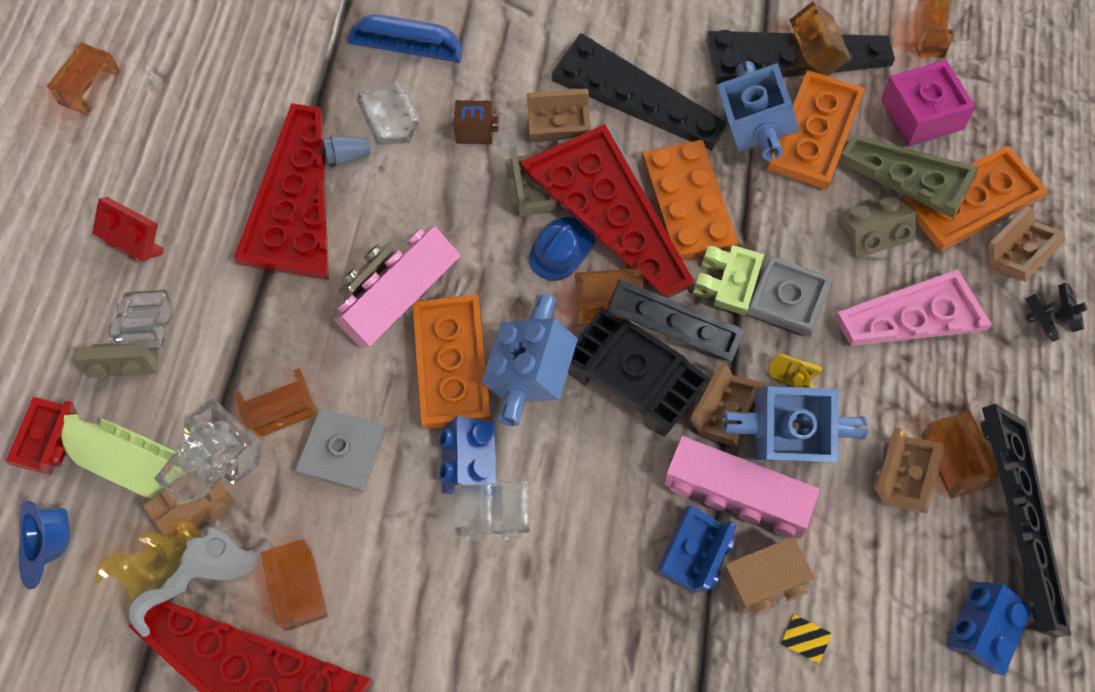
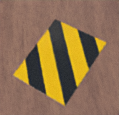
M793 614L781 645L820 664L832 633Z

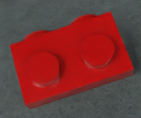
M109 197L98 199L92 231L93 235L103 239L107 245L130 254L131 258L138 261H147L150 258L163 255L164 248L154 243L158 223Z
M33 397L6 459L8 465L51 476L54 467L61 466L66 454L61 437L65 422L63 419L65 415L77 413L74 403L66 400L63 405Z

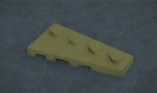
M858 135L852 136L841 154V164L953 219L976 179L978 167Z

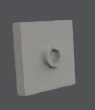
M770 255L747 314L811 337L833 277Z
M320 408L295 472L300 476L363 493L387 428L384 424Z

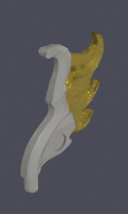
M173 519L168 521V525L177 528L176 535L164 536L157 533H148L138 536L137 541L147 543L146 550L139 554H117L105 559L96 571L95 583H100L103 578L110 576L119 579L124 584L132 603L129 609L130 621L140 635L146 637L150 634V630L144 622L146 612L153 606L186 591L187 584L191 579L203 578L228 581L241 578L265 564L263 561L276 549L269 540L264 539L253 551H245L238 548L224 532L216 528L209 527L206 531L207 536L201 537L193 523L185 519Z

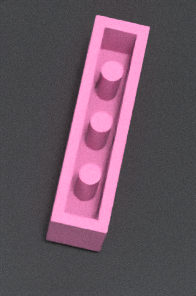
M435 226L427 230L422 228L416 230L406 240L410 245L401 252L398 249L384 261L387 267L379 275L376 271L373 272L361 283L364 289L356 297L351 294L337 307L340 313L333 320L360 348L371 346L461 256Z
M684 436L680 439L667 471L664 484L670 487V490L676 495L686 498L691 495L703 500L704 504L711 509L717 511L729 510L739 514L738 517L744 522L753 525L761 523L773 528V531L782 537L790 538L794 536L801 539L808 527L820 489Z

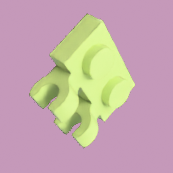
M732 245L730 253L714 246H708L701 267L711 271L724 270L721 280L704 273H699L693 294L702 298L716 297L713 306L745 316L764 254Z

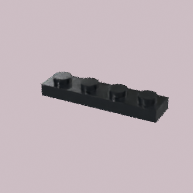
M622 279L617 280L606 311L729 361H733L745 329Z

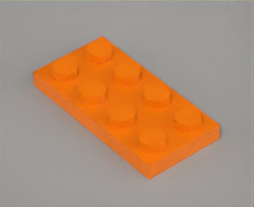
M807 70L793 103L799 132L779 138L783 154L776 159L773 152V161L769 162L767 170L828 190L866 88Z
M703 140L644 151L642 153V161L663 227L683 261L704 257L708 246H714L726 252L731 250L732 245L738 246L739 243Z
M1008 145L969 164L978 167L977 177L954 219L908 196L904 198L903 202L916 212V223L940 252L1017 213L1026 206L1040 201L1048 193L1046 187Z
M479 295L415 301L412 305L420 414L423 430L444 427L456 416L492 422L489 388L481 383L486 370Z

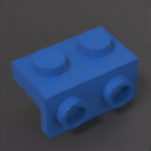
M456 416L441 429L439 434V447L442 448L439 479L442 482L443 494H451L457 489L491 493L497 489L495 423Z
M692 505L685 507L656 572L691 593L706 592L712 589L721 574V570L718 569L721 561L734 545L735 537L733 534L737 525L731 521L721 523Z
M975 582L967 595L957 622L953 626L947 646L952 651L970 654L992 674L1005 676L1031 615L1032 608L1004 583Z

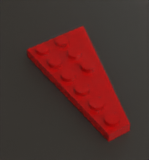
M291 103L235 252L234 259L237 264L329 280L323 114L320 107Z
M606 124L520 162V168L657 294L670 298L694 286L695 281Z
M168 601L155 605L146 612L144 622L150 630L148 636H141L132 623L128 626L199 692H365L374 682L368 677L352 673L339 666L318 660L292 648L250 632L242 631L229 624L200 615L195 611Z

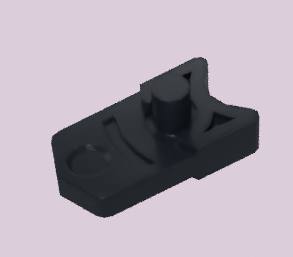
M1069 283L1059 284L1058 288L1062 306H1060V310L1054 312L1056 319H1062L1063 323H1068L1072 332L1085 329L1081 313L1088 310L1085 302L1077 304L1075 292Z
M1036 293L1025 298L1032 313L1026 315L1028 322L1032 323L1039 320L1046 335L1052 342L1060 339L1061 336L1050 316L1052 312L1058 310L1056 304L1052 302L1047 305L1044 298H1039Z

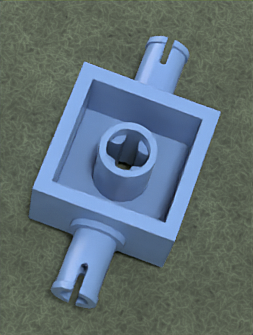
M746 61L747 71H744L742 63L739 64L736 68V75L738 77L718 84V89L738 152L760 145L763 158L767 161H773L771 150L774 151L776 159L783 154V148L778 138L799 132L796 116L778 63L756 71L755 65L752 62Z
M538 294L536 296L530 319L501 322L481 383L504 400L497 420L505 425L519 426L526 401L560 400L578 338L557 319L552 318L557 300L550 295Z
M766 386L755 389L754 413L723 412L722 421H735L737 424H722L723 434H753L754 460L832 463L838 462V438L866 439L868 429H854L853 426H868L866 417L838 416L839 389ZM792 421L799 423L798 430L792 427Z

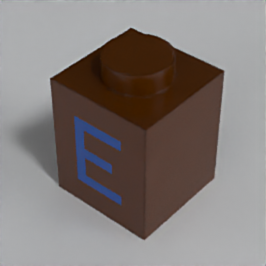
M455 100L453 128L456 144H493V132H499V113L493 112L492 101Z

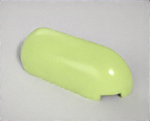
M77 414L64 416L63 420L65 422L61 437L68 456L80 467L141 496L153 498L175 481L181 479L188 471L189 466L183 464V455L118 424L101 418L98 424L80 420Z

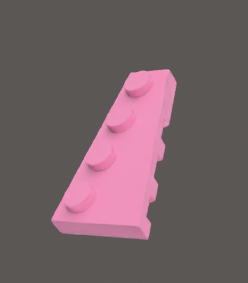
M958 269L839 311L835 317L850 346L988 331L992 325Z

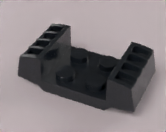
M602 308L578 337L568 374L584 386L592 379L645 414L644 426L663 437L671 431L710 378L689 363L685 356L629 320L620 319Z

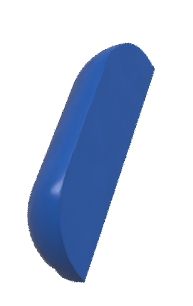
M371 14L358 20L348 36V44L457 63L460 62L462 56L461 45L456 35L447 27L435 23Z

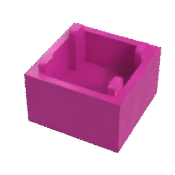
M947 60L890 76L881 98L882 103L908 147L964 130L976 108Z

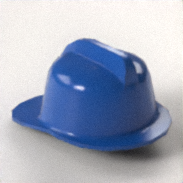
M563 217L554 220L539 234L530 250L529 263L533 271L539 277L549 281L562 280L569 277L591 251L594 245V235L574 217Z
M29 500L22 503L19 513L21 532L19 572L23 585L27 589H35L43 576L44 565L59 558L66 550L70 540V528L66 509H38Z

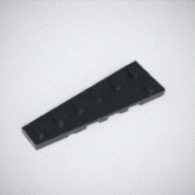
M720 30L707 31L706 38L716 85L737 78L736 68L741 63L744 71H747L746 61L752 62L755 65L756 71L778 63L783 78L805 76L807 70L818 74L892 67L895 61L889 37L886 35Z
M581 33L552 72L553 82L569 89H588L589 98L687 141L703 140L705 148L710 151L714 149L726 128L727 122Z
M997 404L982 407L985 420L981 421V430L985 439L991 442L1025 571V580L1033 602V620L1043 634L1056 638L1072 636L1027 422Z

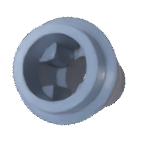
M330 135V139H323L327 164L338 166L363 158L364 156H370L367 137Z

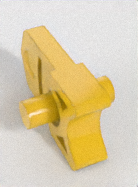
M782 353L777 354L769 363L770 376L798 388H815L812 378L818 376L822 371L820 366Z

